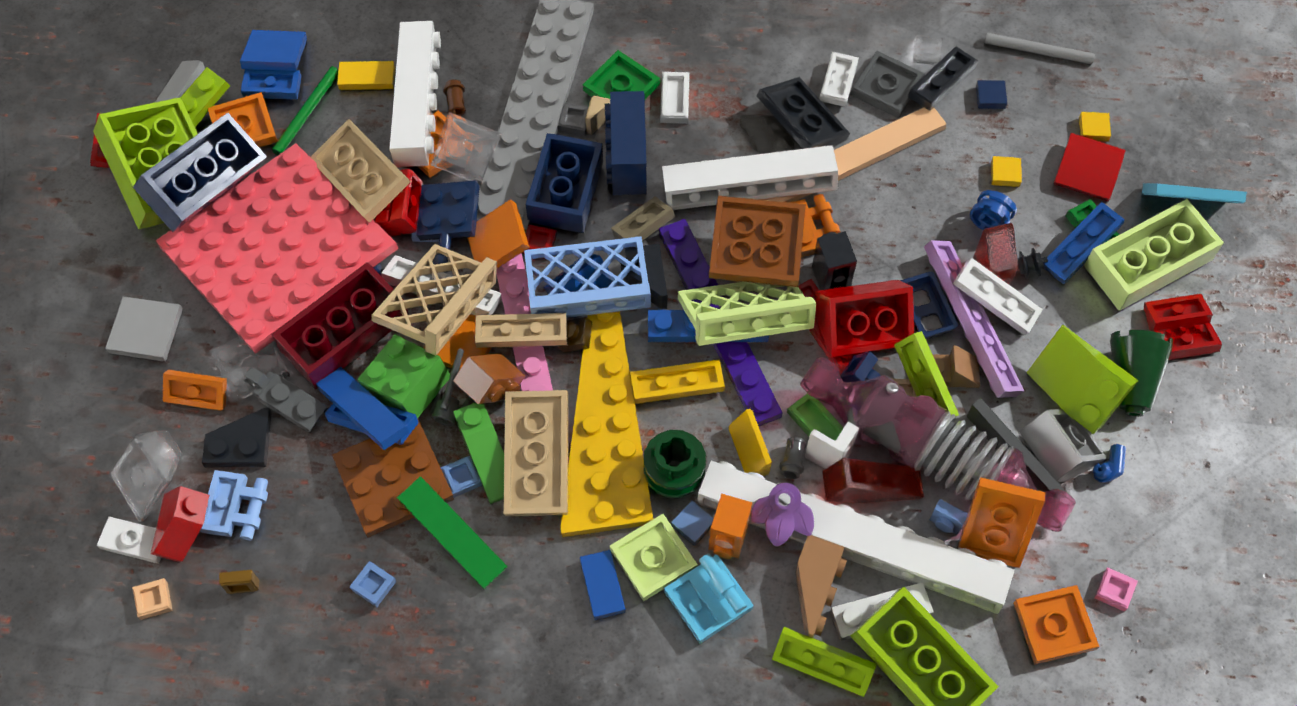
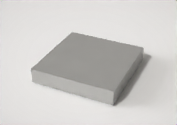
M123 296L105 348L106 351L110 354L166 362L183 310L181 305Z

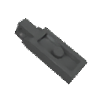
M251 366L244 375V382L255 388L253 394L258 397L259 402L308 433L313 430L327 410V405L271 371H268L265 375Z

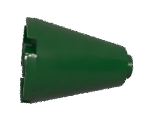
M1129 330V335L1120 336V331H1115L1111 334L1110 346L1113 362L1138 380L1119 405L1120 409L1125 410L1126 415L1141 417L1144 416V412L1151 411L1173 348V339L1171 337L1165 341V334L1148 330Z

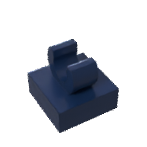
M870 351L854 355L839 379L847 386L859 383L862 387L867 388L870 379L881 376L876 370L872 369L878 358Z

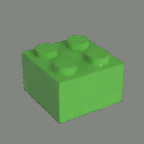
M395 334L357 380L383 405L416 414L418 419L447 383L450 373L440 356L430 354L424 348Z

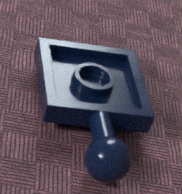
M476 180L422 185L416 234L420 241L439 239V246L450 250L451 238L475 237L480 188ZM437 253L432 262L434 265L448 263V257Z

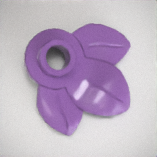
M791 483L777 484L771 490L769 496L757 500L751 511V521L759 524L765 523L767 537L774 546H780L785 543L794 530L803 535L810 536L814 529L813 512L809 506L801 502L800 491ZM786 493L790 496L791 501L788 505H784L779 501L780 494Z

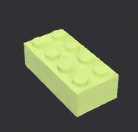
M1186 199L1092 249L1084 267L1120 311L1212 261L1224 242L1191 202Z

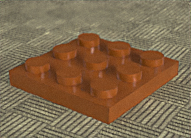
M718 196L709 278L798 287L806 204Z
M420 422L402 445L394 443L383 450L369 438L332 454L367 538L414 518L397 497L420 476L446 503L454 500L450 487Z

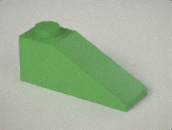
M475 402L453 411L457 427L490 504L503 500L504 452L484 404H477Z

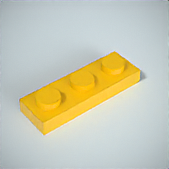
M720 359L630 372L635 404L723 392L725 389Z

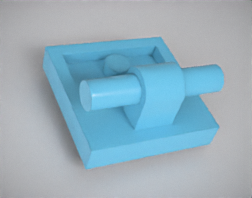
M710 553L700 558L699 562L701 564L664 588V593L700 644L753 610L754 607L717 554L712 557Z

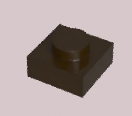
M587 317L567 320V345H558V349L564 353L588 349L590 346L592 321Z

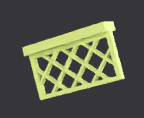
M737 282L678 291V300L696 330L695 340L699 346L813 329L815 323L816 302L812 297H805L799 287L786 286L787 290L784 291L777 289V287H784L782 285ZM749 291L759 292V294H752ZM722 295H727V296H730L731 298H730V299H727V298H723V297H720V296H722ZM769 295L779 299L776 301L773 299L766 298V296ZM698 299V300H701L702 302H701V303H697V302H694V301H691V300ZM740 299V300H744V301L750 302V304L747 305V304L740 303V302H737V301ZM710 304H715V305L721 306V308H720V309H717V308L711 307V306H709V305H710Z

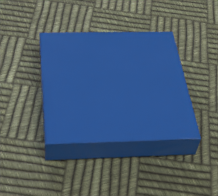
M252 30L240 59L241 69L296 71L307 41L306 32Z

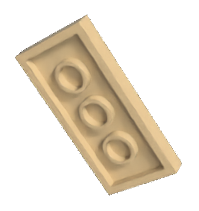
M350 119L311 156L317 163V168L369 223L411 182Z
M567 390L505 392V516L568 515Z

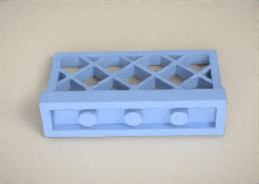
M642 236L524 250L531 314L566 313L568 318L651 308V293ZM637 246L638 254L631 262L619 254L624 248ZM595 251H604L609 255L601 265L590 258ZM574 254L580 260L571 269L561 262L565 255ZM545 258L551 263L540 272L532 266L531 259ZM614 259L626 266L618 276L606 269ZM585 262L596 269L588 280L577 273ZM555 266L567 273L559 283H556L547 276ZM632 270L641 276L642 284L629 285L623 279ZM601 274L613 281L608 288L601 289L593 283ZM572 277L583 284L576 292H569L564 288ZM542 281L554 288L548 295L535 296V289Z

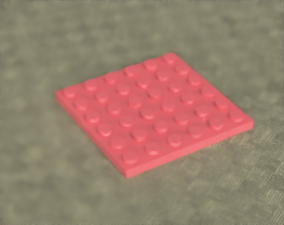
M296 143L233 186L176 231L172 232L170 230L156 240L160 249L255 354L274 341L273 332L366 262L375 267L398 250L397 243L374 220L369 223L317 168V163Z

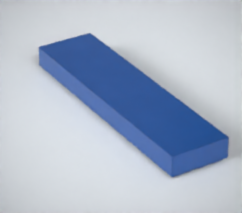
M342 367L316 383L318 390L383 450L409 433L405 423Z

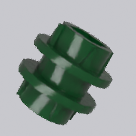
M667 430L657 434L649 441L644 451V475L648 485L656 493L669 498H681L692 494L701 485L705 477L706 452L702 443L693 434L683 430ZM671 461L681 462L678 467L669 465Z

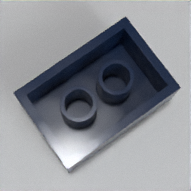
M644 91L610 92V103H605L607 184H612L613 195L647 194Z
M551 133L546 134L525 204L529 223L584 233L603 165V143Z

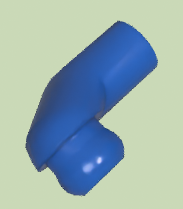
M1120 444L1110 446L1109 461L1101 465L1097 463L1093 467L1094 478L1097 481L1108 483L1123 475L1126 447Z

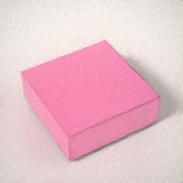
M1107 567L1094 599L1125 612L1128 609L1138 581Z

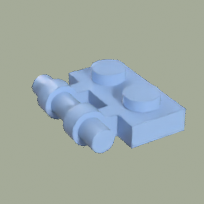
M215 470L208 491L210 496L204 524L200 532L232 537L234 526H242L240 538L252 541L255 530H258L261 519L259 514L262 504L266 503L268 492L266 491L268 480L256 478L254 488L246 487L248 478L245 474ZM242 499L250 501L246 514L238 513Z

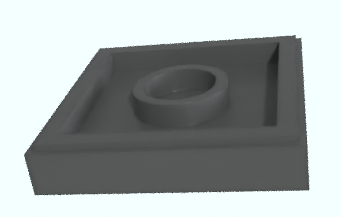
M876 51L851 88L850 95L899 118L911 100L908 97L910 89L925 76V73Z

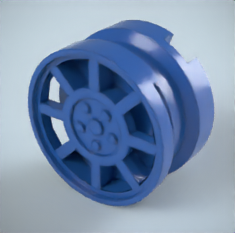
M986 190L980 193L977 203L971 209L970 219L981 230L991 234H1003L1010 225V219L1015 216L1017 207L1005 194Z

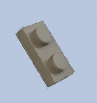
M654 196L613 226L611 230L613 236L617 239L642 236L643 241L672 220L675 215L670 206Z

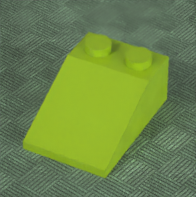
M1064 325L1059 328L1026 372L1068 416L1092 434H1095L1102 428L1138 382L1136 378Z

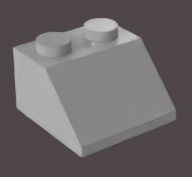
M1062 409L1046 410L1019 431L1025 439L1023 441L1025 447L1037 457L1042 466L1057 482L1068 481L1090 470L1095 464H1101L1108 459L1090 432L1068 416Z

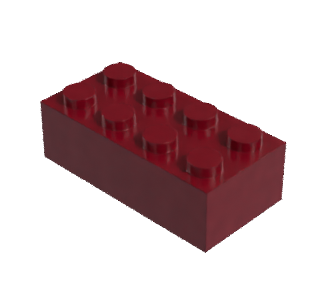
M366 262L273 332L272 336L281 353L316 390L318 388L317 382L338 368L346 367L392 331L373 322L372 314L394 289ZM400 310L390 311L385 314L390 318L402 316Z

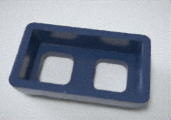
M926 272L900 280L913 286V293L924 290L930 299V303L914 306V325L917 332H923L925 339L952 332L958 327L954 314L933 272ZM936 315L942 327L926 331L920 319Z

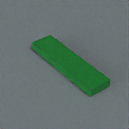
M421 476L397 497L400 503L484 590L508 568Z

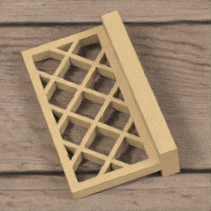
M434 244L372 314V321L425 343V351L436 356L495 285L497 261L486 257L481 263ZM437 253L448 257V263L434 265L432 261ZM468 268L473 270V273L459 275L458 269ZM452 271L454 275L453 277L439 279L437 273ZM432 274L433 280L418 282L417 280L419 276ZM458 285L459 289L455 292L444 293L442 288ZM437 288L439 294L423 297L422 290ZM405 293H417L418 298L402 300L401 298ZM442 303L444 306L442 309L429 311L427 305ZM422 307L423 313L407 315V308ZM400 310L402 316L394 318L385 315L387 312ZM427 321L428 324L424 331L411 326V323Z

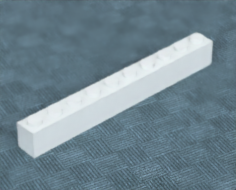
M711 461L698 492L697 504L716 511L722 493L752 502L753 508L757 500L769 496L771 490L777 484L765 480L758 473H745L736 470L735 466L728 462L720 461L717 463ZM783 493L780 494L779 501L784 505H788L791 498L788 494ZM801 493V502L809 506L814 515V529L811 535L845 547L842 558L913 584L923 582L924 587L995 614H998L1004 606L1014 574V569L1008 568L1004 562L996 559L986 560L980 558L969 549H955L945 545V542L935 537L925 538L915 534L908 527H894L886 524L880 517L874 515L864 516L856 513L854 509L847 505H833L825 502L819 495ZM750 516L749 524L765 529V523H754L751 521ZM794 530L789 538L805 544L807 536Z

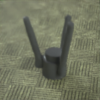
M463 349L457 351L445 395L442 396L441 389L434 398L430 412L432 413L431 418L435 422L446 426L455 425L456 420L453 411L460 409L458 406L459 400L451 395L455 385L453 380L459 371L464 353ZM468 396L461 408L472 404L474 400Z

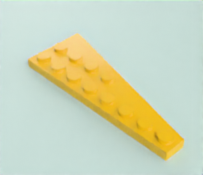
M620 311L587 315V318L592 321L590 346L588 349H583L568 464V515H562V537L639 527L653 520L648 483L644 475L643 451Z

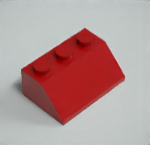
M891 280L815 291L816 319L831 357L895 348L894 344L914 334L913 286L902 281Z

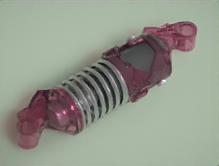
M817 357L800 382L801 387L810 396L832 406L845 425L847 422H850L859 427L856 438L871 444L885 446L895 463L904 464L911 469L915 468V471L923 468L925 469V477L929 476L932 471L937 472L934 478L935 483L940 482L943 476L949 475L945 482L946 488H950L960 472H962L963 475L955 489L956 495L962 493L970 479L973 478L966 494V499L971 500L974 497L980 477L1037 490L1027 473L1022 451L1014 450L1013 447L1008 448L1006 443L1002 444L993 455L998 442L997 438L990 439L983 448L987 439L986 432L980 433L974 440L976 426L969 427L965 431V420L956 423L955 415H951L950 411L946 412L947 410L937 405L933 398L922 395L918 397L908 396L902 386L885 375L867 381L843 382L839 376V369L834 363L828 359ZM1052 489L1049 492H1045V502L1036 524L1053 532L1062 531L1076 505L1075 500L1061 490Z

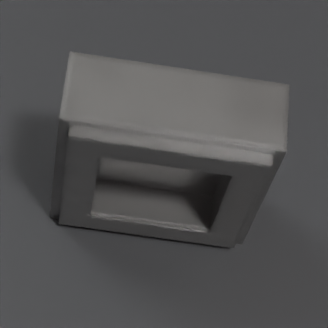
M564 103L558 122V131L585 136V117L588 107Z

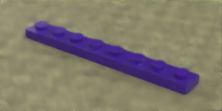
M686 219L659 228V236L686 290L718 285L716 279L709 278L710 267ZM698 299L691 300V301H694V302H697V303H701V302H702L701 300H698ZM710 304V305H709V306L714 307V308H717V309H720V308H721V306H718V305H715V304ZM747 342L713 344L745 410L751 409L753 411L758 426L782 418L783 412Z

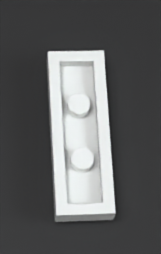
M973 258L966 261L953 282L956 287L1023 335L1031 331L1043 310Z
M923 582L905 587L931 615L934 613ZM899 589L831 607L830 612L840 641L850 639V635Z

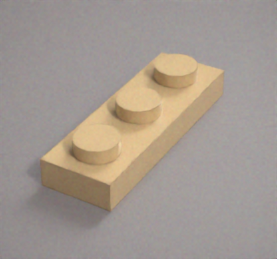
M566 313L476 315V348L567 345Z

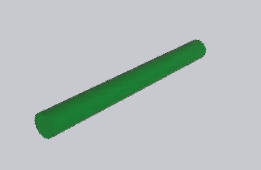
M331 66L272 148L274 154L278 156L284 152L337 78L339 70L336 67Z

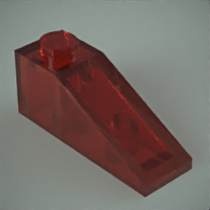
M842 458L822 471L827 501L868 503L915 500L924 497L920 470L915 471L914 467Z

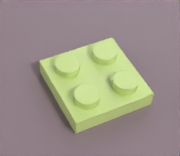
M664 514L610 545L612 554L643 602L698 566Z

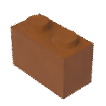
M501 353L468 357L453 382L477 404L505 400V392L520 391V384L525 375Z

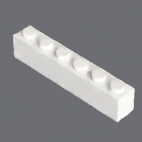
M433 21L400 22L390 137V152L396 167L429 166V154H434V140L431 137V132H435L436 124L432 110H437L436 94L433 92L434 89H438V76L435 69H439L440 61L436 48H441L440 32H435Z
M833 145L662 166L666 204L673 210L717 205L718 196L759 200L838 190V167Z

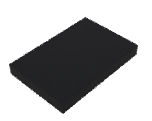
M800 77L762 88L757 94V98L802 149L834 145L846 141L850 135L849 131Z

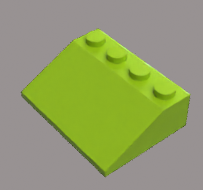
M181 97L99 114L93 130L138 230L163 224L164 222L135 191L133 186L143 173L198 134Z

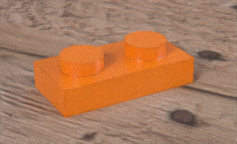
M167 370L163 373V402L222 411L226 407L227 378Z

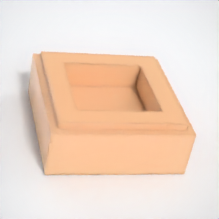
M165 578L132 587L137 617L140 620L173 611L168 583Z

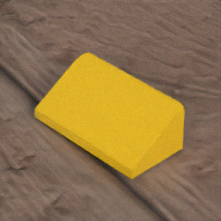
M747 409L729 425V432L744 472H755L766 476L769 475L772 461L754 413L751 409Z

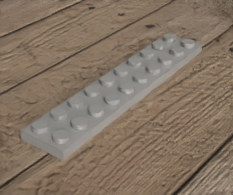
M579 0L539 1L479 190L477 221L511 199L517 204L525 233L528 224H531L527 220L525 204L546 134L557 135L558 122L564 103L567 102L593 15L594 3Z

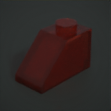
M1012 223L984 229L973 256L974 260L1007 284L1013 280L1018 269L1015 233Z

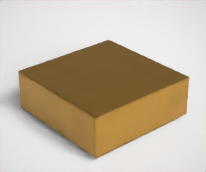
M252 569L219 573V584L228 594L259 590V579Z

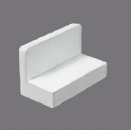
M847 422L836 441L813 429L809 436L805 458L837 476L852 452L859 427Z

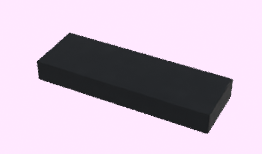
M956 46L910 89L908 97L931 111L976 67L978 60Z

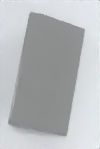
M199 60L182 61L155 102L181 97L204 71L203 62Z

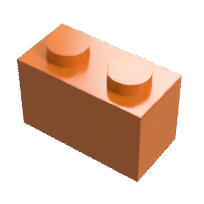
M721 493L710 528L708 550L713 551L715 555L717 554L724 559H731L732 557L739 559L750 522L752 502Z

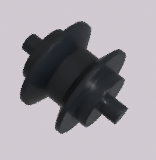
M1032 248L1031 254L1027 256L1019 251V258H1016L1017 264L1012 265V270H1018L1019 274L1024 275L1026 280L1031 272H1036L1038 276H1041V270L1044 269L1043 263H1047L1048 259L1047 257L1042 258L1040 252L1036 253L1034 248Z

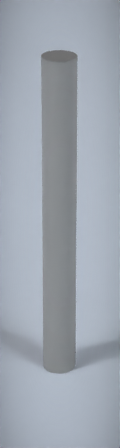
M986 33L984 42L986 44L1093 64L1095 53L993 33Z

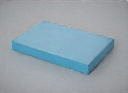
M1143 183L1142 188L1143 195L1225 203L1246 202L1247 192L1158 183Z

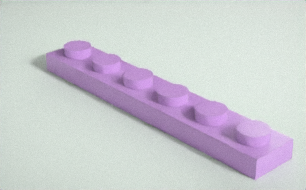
M931 240L924 246L929 262L934 267L941 287L952 304L953 312L958 317L965 331V336L971 343L977 356V361L989 380L991 390L997 398L1019 396L1024 392V389L983 306L953 284L963 266L950 241Z

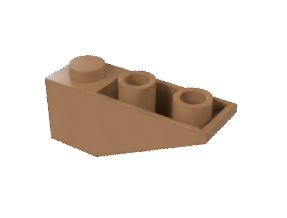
M813 535L807 536L795 571L805 635L813 638L814 634L821 636L827 619L821 616L824 605L831 607L837 588L831 586L835 576L841 578L847 559L841 558L845 547Z

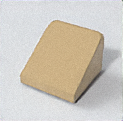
M598 96L591 97L585 117L587 134L592 135L605 124V103H610V99Z

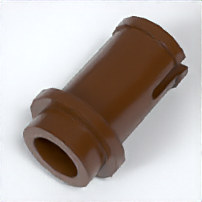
M457 79L448 80L443 87V93L447 96L448 114L453 117H459L466 113L463 98L465 87Z

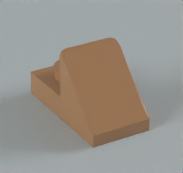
M953 345L950 355L932 354L947 387H980L977 357Z

